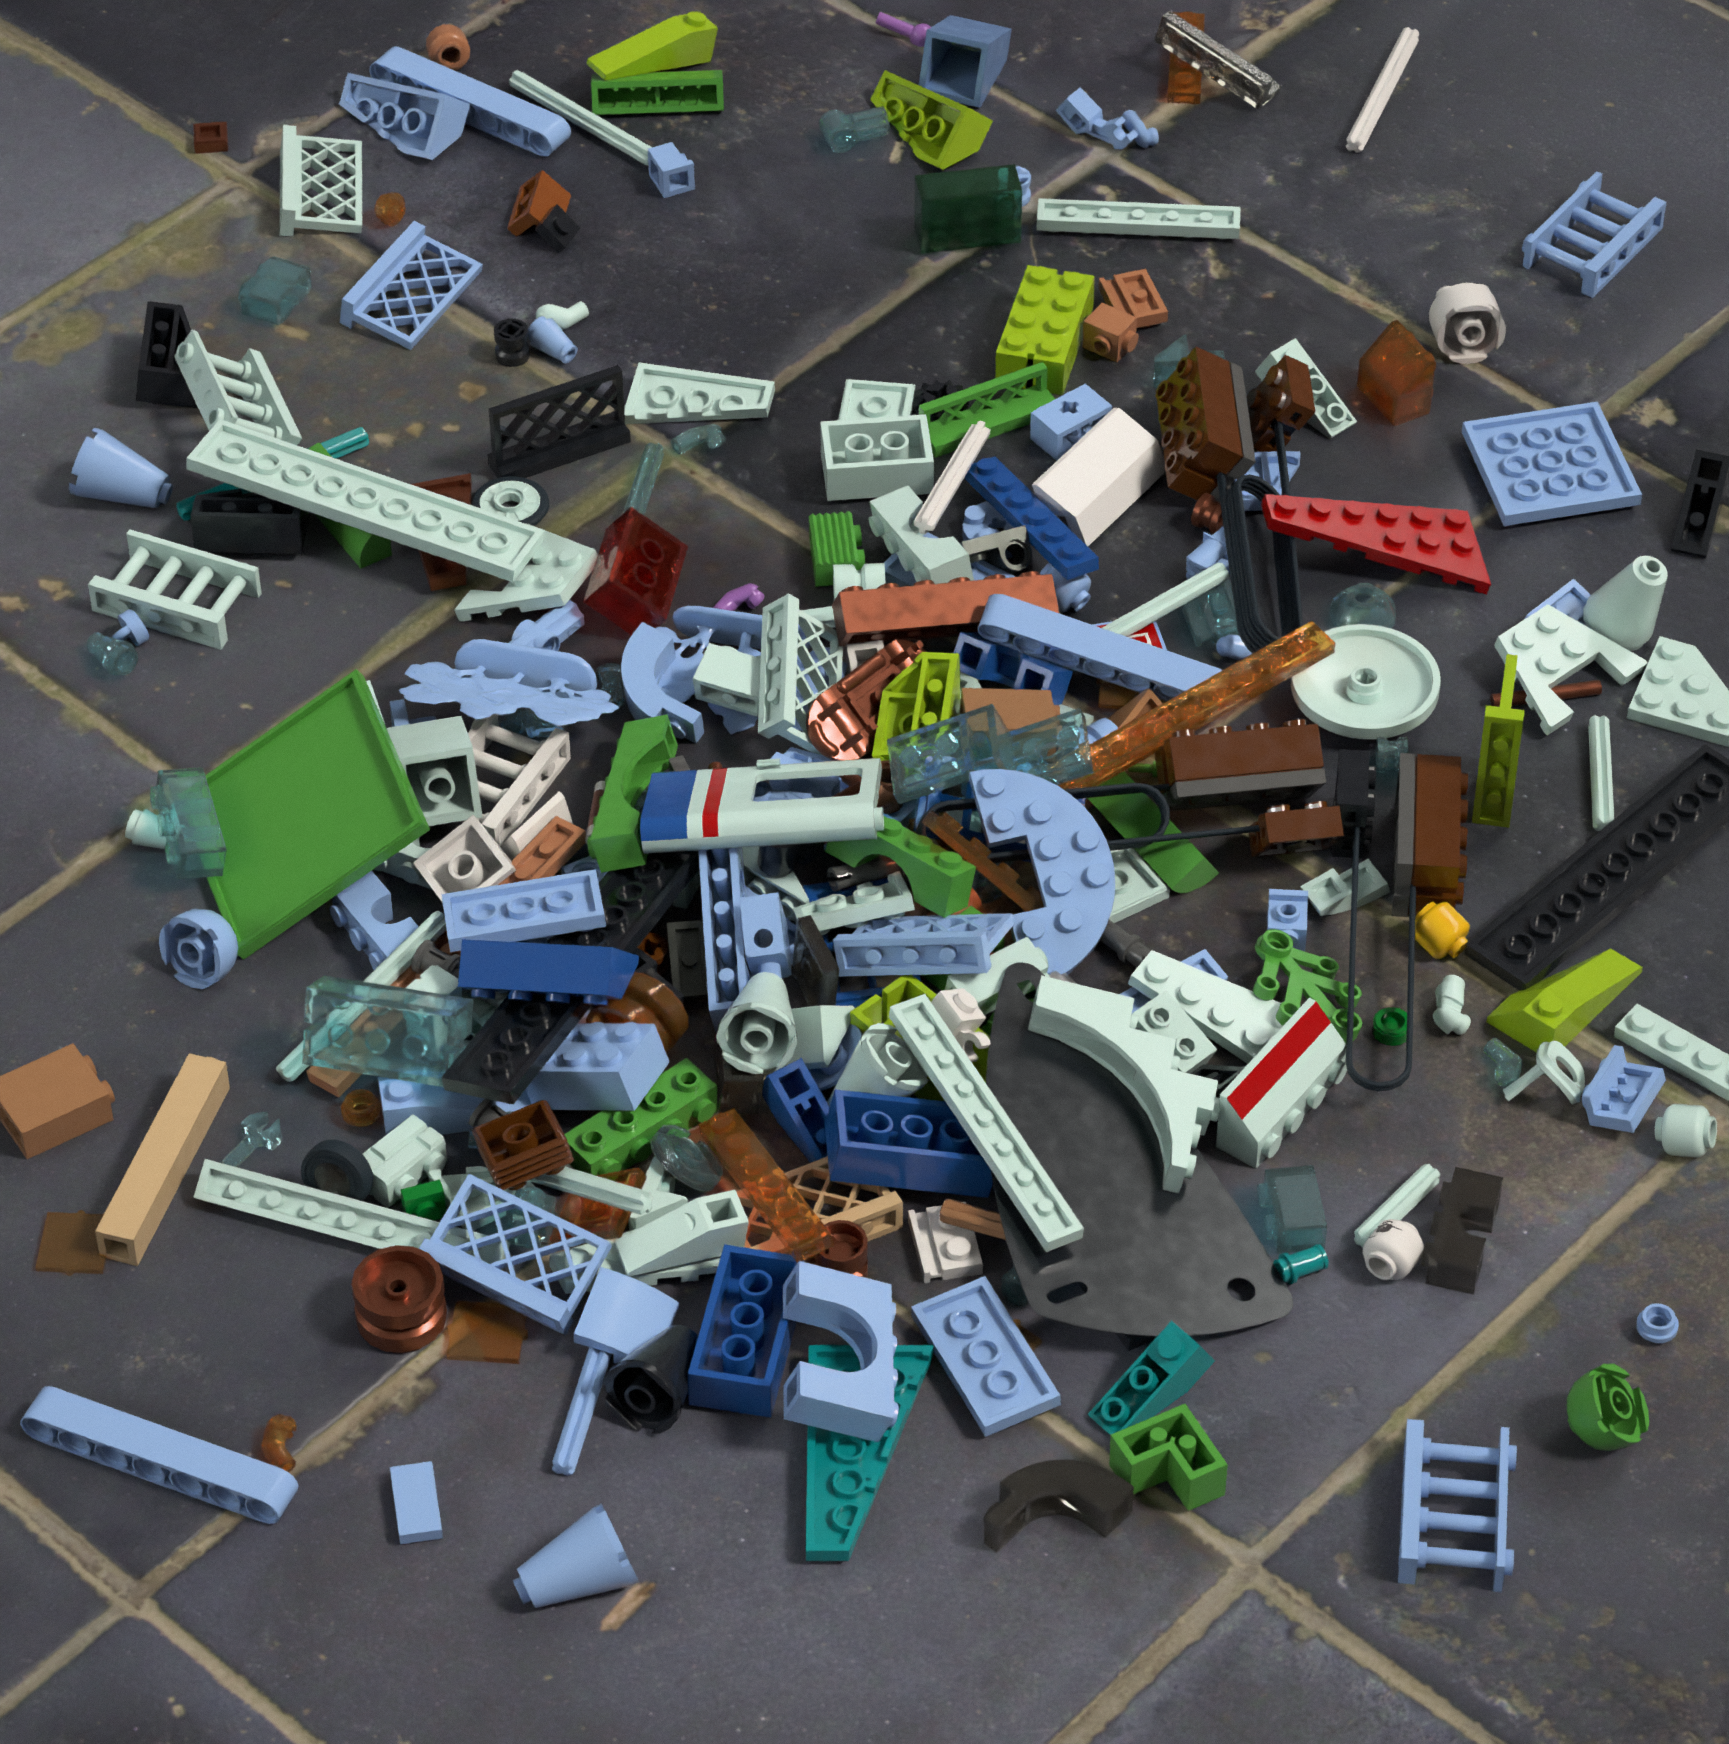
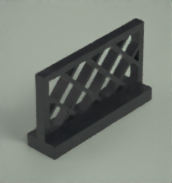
M618 365L488 408L492 453L487 454L488 465L497 478L509 476L527 478L631 442L630 430L625 425L623 373ZM612 380V385L604 395L596 392L602 383ZM578 391L581 392L580 396L571 406L564 403L570 394ZM590 398L598 400L589 413L581 411ZM549 403L539 417L532 414L538 405ZM607 406L614 408L613 412L600 416ZM558 409L566 411L557 424L549 422ZM513 413L516 414V417L507 428L500 425L501 417ZM576 416L583 419L581 423L567 427ZM526 419L534 422L524 435L517 433V430ZM543 427L551 430L548 434L535 438ZM511 438L519 441L516 445L504 448Z

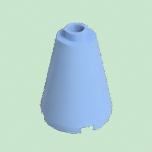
M94 428L92 430L96 435L94 439L86 437L71 474L78 476L76 485L69 483V492L79 497L150 508H158L161 503L166 504L169 501L173 491V484L169 483L170 476L104 430Z
M602 1503L589 1510L518 1567L517 1571L520 1577L513 1580L523 1604L532 1601L535 1608L620 1589L639 1582Z

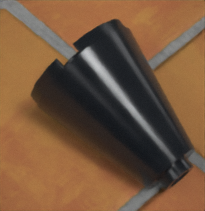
M671 1325L610 1368L603 1379V1386L606 1385L607 1391L604 1399L607 1407L619 1421L636 1431L644 1427L654 1429L651 1434H660L670 1429L678 1420L688 1393V1371L698 1339V1335L692 1329L684 1325Z

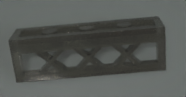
M1170 10L1162 15L1154 39L1156 43L1257 109L1279 94L1282 86L1275 82L1274 78Z

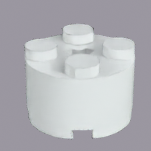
M1461 283L1453 286H1444L1437 291L1436 298L1430 307L1429 322L1440 350L1448 355L1450 360L1461 364L1477 363L1488 358L1487 353L1495 347L1498 349L1502 345L1506 334L1505 322L1488 286L1484 284Z

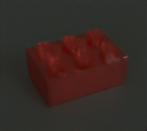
M630 507L605 530L583 602L631 635L641 622L653 628L659 627L667 620L688 546L639 511Z

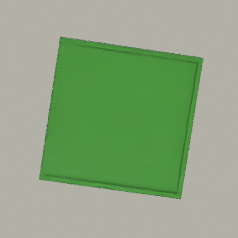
M357 669L175 796L220 914L231 925L236 934L238 942L237 955L243 960L430 830L364 675Z

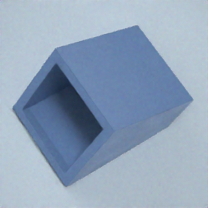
M953 15L943 19L926 32L919 86L960 104L981 107L1007 61L1012 29Z

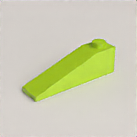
M692 11L688 14L673 16L588 58L587 65L606 81L711 62L718 27L701 12Z
M884 70L870 99L886 120L892 123L899 131V136L912 147L913 153L917 158L942 170L979 151L993 120L967 106Z

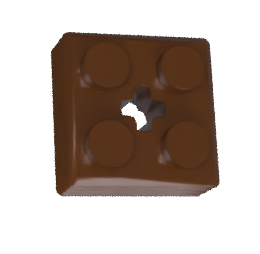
M546 1100L533 1103L474 1127L472 1130L478 1151L496 1187L504 1191L521 1189L526 1185L527 1181L544 1174L555 1175L561 1172L566 1165L574 1161L567 1142L568 1140Z

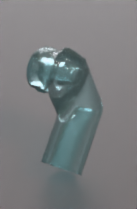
M1495 1037L1489 1040L1484 1047V1053L1497 1063V1067L1494 1069V1077L1497 1084L1501 1087H1507L1521 1077L1522 1059L1498 1038Z

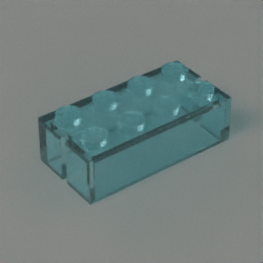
M324 975L306 987L304 1022L313 1024L304 1029L302 1064L444 1087L441 1077L470 1043V1041L464 1039L472 1034L473 999Z

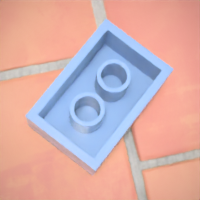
M602 1022L577 1023L528 1085L526 1091L532 1104L546 1100L551 1110L635 1111L670 1061L655 1024H637L635 1022L624 1024Z

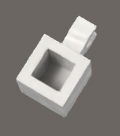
M964 988L940 991L931 1001L932 1005L970 1061L976 1062L979 1057L973 1050V1043L978 1049L989 1048L991 1044L989 1038L984 1033L975 1032L986 1019L985 1015L979 1009L976 999Z

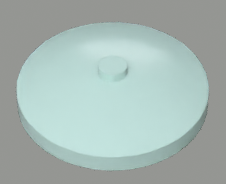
M1356 624L1324 631L1305 643L1293 661L1291 691L1299 709L1318 726L1335 734L1350 738L1383 739L1394 737L1416 728L1432 714L1439 698L1441 677L1434 657L1417 640L1391 628Z

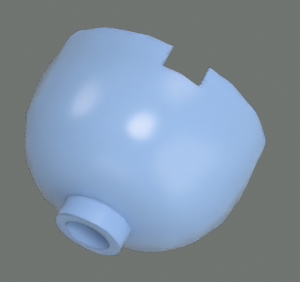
M191 909L175 916L168 924L163 926L160 931L159 948L165 965L171 962L174 969L178 972L173 976L179 982L190 988L204 989L220 981L229 973L237 959L238 942L231 925L220 914L212 910Z

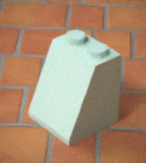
M461 716L386 728L428 826L464 821L472 815L476 818H482L473 746Z

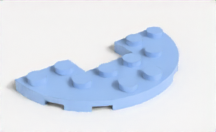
M986 769L972 771L969 773V780L988 848L1026 840L1044 908L1013 914L1014 925L1010 930L1014 943L1028 936L1035 948L1039 947L1045 953L1048 960V975L1053 971H1057L1060 974H1070L1096 947L1106 929L1112 912L1115 897V870L1107 840L1087 809L1059 786L1038 776L1015 770Z

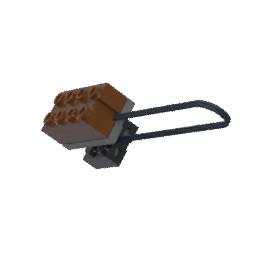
M1339 749L1334 806H1340L1344 836L1332 845V857L1353 858L1346 1067L1348 1075L1352 1080L1363 1088L1373 1091H1390L1402 1086L1409 1078L1412 1069L1415 916L1432 901L1435 904L1447 902L1454 909L1455 905L1463 904L1464 882H1458V878L1466 879L1467 856L1460 854V850L1466 851L1468 829L1460 826V823L1467 822L1468 800L1461 799V795H1467L1468 773L1461 772V757L1417 754L1416 757L1415 754L1400 753L1394 809L1392 916L1407 917L1409 915L1406 1066L1404 1072L1398 1078L1391 1081L1377 1082L1359 1075L1354 1069L1352 1062L1359 858H1363L1364 843L1372 842L1373 821L1366 819L1367 817H1374L1376 795L1368 793V789L1375 790L1376 767L1369 766L1370 751Z

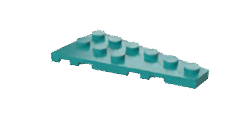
M850 1345L808 1346V1363L843 1372L861 1370L859 1359ZM934 1345L896 1346L893 1356V1368L898 1371V1379L894 1389V1402L898 1403L899 1412L895 1425L892 1428L888 1427L878 1442L807 1425L806 1561L850 1560L934 1356Z

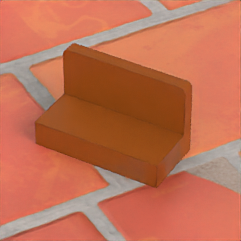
M541 170L520 186L507 229L516 237L532 225L535 224L537 226L548 210L556 204L566 213L571 198L570 193Z

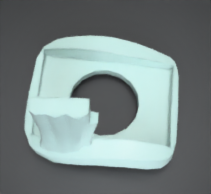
M1543 1042L1536 1053L1537 1064L1503 1089L1505 1098L1510 1101L1545 1073L1563 1091L1570 1103L1574 1105L1580 1102L1585 1088L1584 1070L1580 1062L1560 1042ZM1556 1060L1566 1066L1573 1077V1081L1558 1067Z

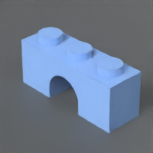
M370 871L332 898L333 905L330 906V914L338 927L344 926L349 933L354 947L358 951L363 950L369 957L373 970L419 927L411 917L397 923L385 924L393 920L391 893L373 871Z

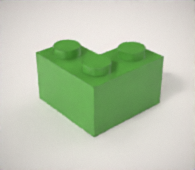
M1185 1403L1111 1434L1109 1466L1129 1496L1167 1480L1189 1511L1225 1495L1228 1464Z

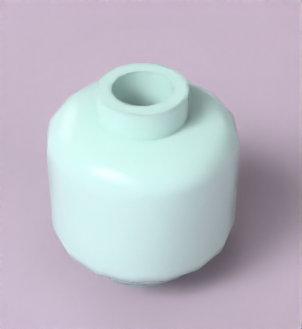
M1672 1104L1666 1109L1663 1117H1657L1655 1139L1656 1141H1662L1664 1151L1671 1156L1699 1158L1706 1154L1708 1148L1712 1149L1715 1146L1717 1121L1714 1116H1710L1709 1111L1704 1106Z

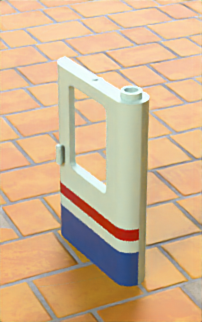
M779 758L757 760V766L652 773L640 820L643 853L877 839V831H884L883 808L877 807L882 774L881 759L870 758L780 764ZM862 775L860 792L852 796L753 801L756 784L760 781Z

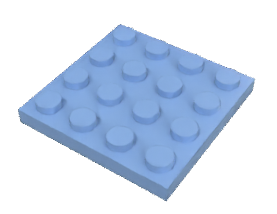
M1598 401L1463 422L1462 434L1504 526L1641 505L1642 493Z

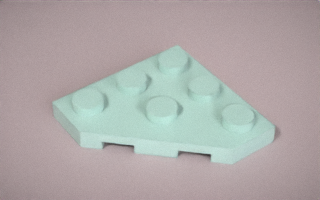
M1660 636L1629 705L1627 719L1729 747V690L1696 646Z

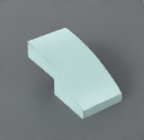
M1369 859L1358 865L1357 907L1390 893L1388 883ZM1332 868L1300 886L1301 890L1308 891V900L1320 916L1351 910L1352 868L1340 875Z

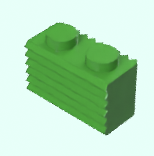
M847 511L845 514L843 512L828 514L826 512L824 515L821 513L814 515L812 513L809 516V542L815 587L833 585V565L850 564L854 565L856 570H861L865 564L864 549L857 550V546H862L860 525H853L852 513Z

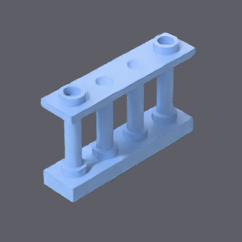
M1598 171L1587 181L1581 182L1577 191L1534 233H1529L1522 245L1524 268L1529 269L1536 261L1544 257L1578 272L1583 279L1581 293L1590 298H1594L1663 228L1666 201L1654 197L1645 207L1636 208L1600 192L1602 173ZM1596 204L1631 221L1627 225L1623 224L1620 226L1588 210ZM1578 221L1613 237L1610 242L1601 243L1570 228ZM1561 239L1596 256L1592 260L1588 259L1585 261L1553 247V245Z
M1407 1419L1403 1454L1398 1583L1415 1585L1417 1567L1425 1568L1426 1564L1494 1570L1493 1592H1502L1504 1575L1512 1576L1514 1564V1550L1506 1549L1508 1471H1515L1517 1445H1509V1428L1501 1427L1498 1448L1432 1443L1431 1438L1423 1437L1424 1420ZM1431 1459L1497 1465L1496 1482L1430 1477V1472H1422V1463L1429 1464ZM1429 1494L1494 1499L1496 1500L1495 1517L1430 1512L1429 1507L1421 1506V1498H1428ZM1427 1529L1495 1534L1494 1552L1428 1547L1427 1542L1419 1541V1532L1427 1533Z

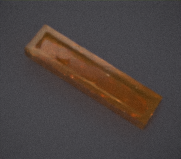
M1173 12L1167 103L1200 104L1204 13Z
M930 811L921 823L964 860L976 866L978 872L1025 912L1044 908L1041 894L1030 885L1027 890H1024L1015 881L1020 875L1003 861L997 866L987 857L992 851L977 838L973 837L969 842L959 834L963 826L945 812L940 817L933 811Z

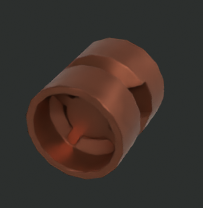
M847 1220L828 1222L820 1227L815 1234L814 1241L815 1265L865 1278L868 1277V1238L865 1231L858 1224Z

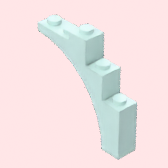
M1041 975L1033 1001L1028 1030L1057 1039L1087 1054L1111 1071L1133 1093L1147 1113L1159 1139L1164 1163L1163 1190L1179 1193L1184 1178L1191 1179L1194 1172L1197 1156L1190 1154L1191 1148L1196 1149L1200 1135H1205L1209 1121L1217 1122L1220 1113V1098L1216 1097L1218 1080L1178 1071L1180 1057L1173 1055L1176 1039L1137 1030L1138 1015L1132 1014L1134 998Z

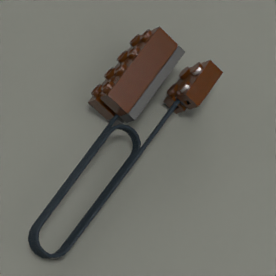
M1195 346L1187 357H1183L1178 362L1176 370L1170 377L1159 384L1155 395L1158 405V420L1161 429V444L1164 452L1168 488L1195 500H1198L1204 493H1209L1215 496L1216 501L1220 502L1237 629L1240 639L1246 648L1259 659L1272 664L1282 663L1303 641L1304 637L1295 537L1272 530L1281 639L1265 626L1259 614L1242 490L1254 495L1261 502L1265 494L1279 495L1277 490L1262 478L1251 474L1245 475L1256 462L1254 449L1260 452H1277L1282 495L1291 496L1285 446L1291 440V435L1295 430H1300L1316 412L1309 367L1303 362L1284 355L1276 365H1273L1268 370L1266 377L1256 389H1252L1246 397L1242 367L1232 362L1229 363V361Z
M1304 719L1286 721L1283 723V727L1269 728V723H1255L1246 726V730L1232 732L1231 726L1215 727L1209 730V734L1195 735V730L1176 731L1172 733V737L1164 741V747H1160L1154 753L1159 785L1127 783L1063 789L1075 799L1144 793L1156 802L1161 813V823L1157 832L1153 836L1107 841L1110 851L1141 848L1154 842L1249 833L1252 857L1327 850L1344 836L1340 806L1328 807L1326 801L1307 803L1304 805V809L1290 810V805L1271 806L1267 808V813L1258 816V821L1246 827L1163 835L1169 824L1170 811L1311 797L1326 784V777L1323 768L1324 763L1318 724L1306 725V720ZM975 799L947 800L935 804L921 818L916 828V834L926 836V824L934 814L944 811L976 809ZM1028 849L961 856L963 860L972 865L1031 859Z

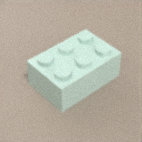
M926 414L820 422L821 459L827 501L878 498L907 485L916 495L931 493L934 488V460Z

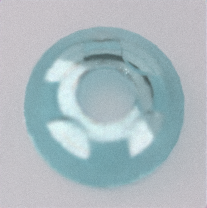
M1358 583V585L1345 588L1336 594L1330 608V621L1335 628L1346 625L1366 624L1392 629L1396 621V606L1393 599L1385 591L1370 583ZM1369 596L1373 597L1374 601L1361 603L1355 597Z

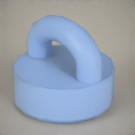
M128 609L118 615L122 628L112 636L114 643L118 644L130 638L136 646H139L149 640V633L145 625L133 610Z

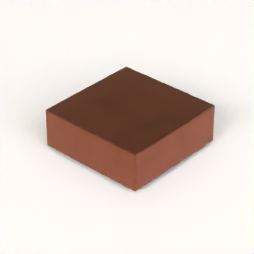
M227 122L193 124L195 154L228 151Z

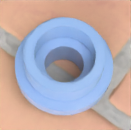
M1658 1303L1651 1304L1641 1311L1636 1323L1638 1333L1644 1339L1653 1343H1665L1672 1340L1676 1336L1679 1327L1674 1311L1670 1307Z

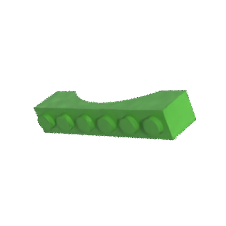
M668 714L625 722L621 737L617 738L615 757L611 758V771L609 776L605 778L606 788L603 796H600L599 799L600 808L598 815L594 816L593 819L594 828L592 835L587 840L589 854L592 859H597L601 873L646 864L648 853H643L641 844V814L634 809V806L639 796L649 785L652 773L667 770L669 768V759L676 755L678 744Z

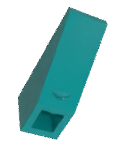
M1171 1320L1088 1415L1110 1435L1147 1420L1186 1394L1215 1360Z

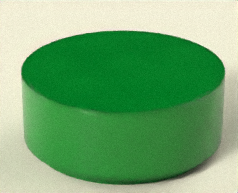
M1395 1007L1379 1010L1373 1018L1372 1033L1376 1040L1389 1046L1405 1043L1407 1012Z

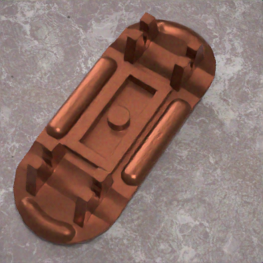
M906 639L894 640L820 694L812 702L806 719L807 733L813 746L823 756L834 761L854 760L863 757L873 749L876 728L878 727L877 721L882 691L904 669L914 663V659L921 652H926L922 648L924 644L921 640H918L916 643Z

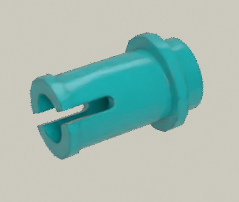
M1316 1244L1311 1248L1291 1255L1286 1252L1281 1253L1278 1259L1273 1261V1264L1283 1281L1291 1285L1297 1283L1299 1277L1327 1269L1329 1262L1324 1248L1320 1244Z

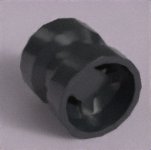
M508 318L501 320L494 327L495 356L498 363L503 366H521L530 358V349L527 343L529 336L528 326L522 320Z

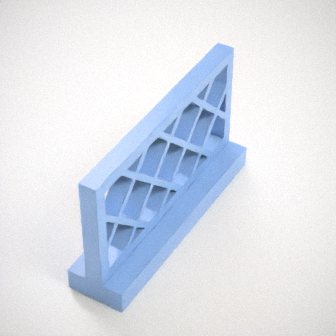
M413 221L342 298L340 323L351 329L358 323L411 350L481 273L483 264L426 236V226ZM427 249L439 255V258L423 260L421 254ZM461 266L468 271L467 273L452 275L449 267ZM443 268L444 276L428 277L426 269ZM420 271L422 278L405 280L404 272ZM449 285V293H433V286ZM425 287L427 295L410 297L408 289ZM402 290L404 298L387 299L385 293L387 291ZM431 305L432 311L430 313L416 314L414 306ZM393 308H408L409 315L393 317L390 310ZM374 310H384L386 317L373 318L367 315V313ZM413 324L414 331L410 336L396 329V326Z
M1012 913L949 915L945 918L940 915L902 916L891 920L881 917L868 920L867 924L858 927L852 934H838L833 939L839 977L987 973L992 967L990 953L1014 925Z
M468 1174L430 1240L425 1238L419 1249L429 1253L439 1263L442 1275L566 1335L574 1322L571 1316L612 1248V1245L609 1241ZM475 1188L487 1194L491 1207L468 1214L465 1202ZM495 1199L504 1203L496 1205ZM514 1208L524 1213L526 1224L503 1231L499 1213ZM462 1209L463 1216L457 1217ZM494 1215L499 1233L475 1239L471 1222ZM530 1216H532V1217H534V1218H536V1219H538V1220H537V1221H534V1222H531ZM466 1224L470 1242L457 1246L443 1242L449 1229ZM550 1225L559 1229L562 1241L545 1247H538L534 1230ZM529 1232L534 1250L511 1257L506 1239ZM565 1233L573 1236V1238L566 1239ZM501 1241L506 1259L491 1264L482 1261L478 1248ZM588 1243L597 1248L591 1261L574 1266L570 1247ZM473 1250L475 1257L466 1252ZM565 1250L569 1268L546 1274L541 1257ZM536 1258L541 1276L527 1281L517 1278L513 1265ZM508 1267L510 1274L505 1271H502L501 1269ZM584 1272L580 1280H578L577 1274ZM572 1276L575 1288L567 1302L553 1296L549 1283ZM544 1285L546 1292L537 1288V1286Z

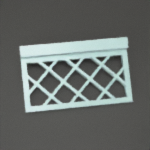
M283 125L280 148L279 236L293 237L294 228L350 233L362 232V141L296 135V126ZM302 148L316 149L319 152L311 156ZM337 152H354V154L345 159ZM329 158L336 164L328 168L321 161ZM312 167L319 173L311 177L304 170ZM345 170L352 176L345 180L337 173ZM329 179L336 185L328 189L321 182ZM312 188L319 195L311 198L304 191ZM345 191L352 198L345 201L338 194ZM328 200L336 207L327 210L321 203ZM311 209L319 216L306 217L302 216V214ZM345 212L355 221L341 220L337 216Z
M789 593L763 607L758 734L768 739L778 734L812 753L822 755L813 746L808 737L806 728L807 714L803 706L807 704L808 708H810L812 702L820 694L842 679L843 646L838 644L835 629L799 610V599ZM798 624L806 636L804 640L801 639L798 633ZM819 636L830 642V655L827 653ZM807 642L810 643L819 659L817 663L814 662L805 646ZM797 655L805 667L803 671L797 665ZM820 665H822L829 677V686L818 669ZM807 673L818 691L816 694L812 692L804 677ZM796 686L804 699L801 703L796 696ZM795 718L803 732L792 727L795 725Z

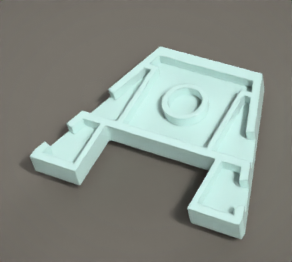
M545 531L544 542L515 581H509L502 591L470 590L454 609L458 620L470 621L472 620L471 614L486 612L488 618L501 616L507 608L519 607L521 612L565 606L600 562L596 550Z
M1546 605L1498 636L1494 644L1504 664L1506 662V654L1518 655L1515 682L1519 681L1527 694L1525 700L1529 708L1536 710L1542 720L1540 727L1547 736L1569 722L1574 713L1551 688L1593 661H1596L1621 686L1644 672L1648 664L1645 659L1550 605Z

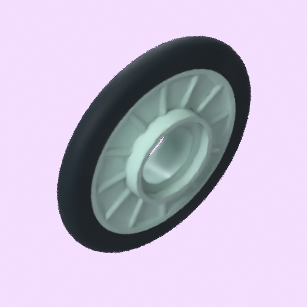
M509 476L497 478L482 485L475 492L471 505L535 526L548 512L549 497L538 483L523 477ZM509 501L519 503L515 507L502 506L503 503Z

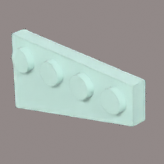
M1153 950L1150 951L1131 974L1128 981L1130 986L1151 1000L1167 990L1205 1036L1247 1064L1283 1027L1276 1019L1280 1002L1273 999L1269 1001L1262 1000L1251 990Z

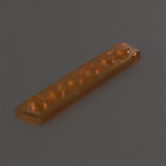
M734 1108L724 1113H719L713 1118L698 1124L702 1138L797 1263L834 1246L831 1233Z

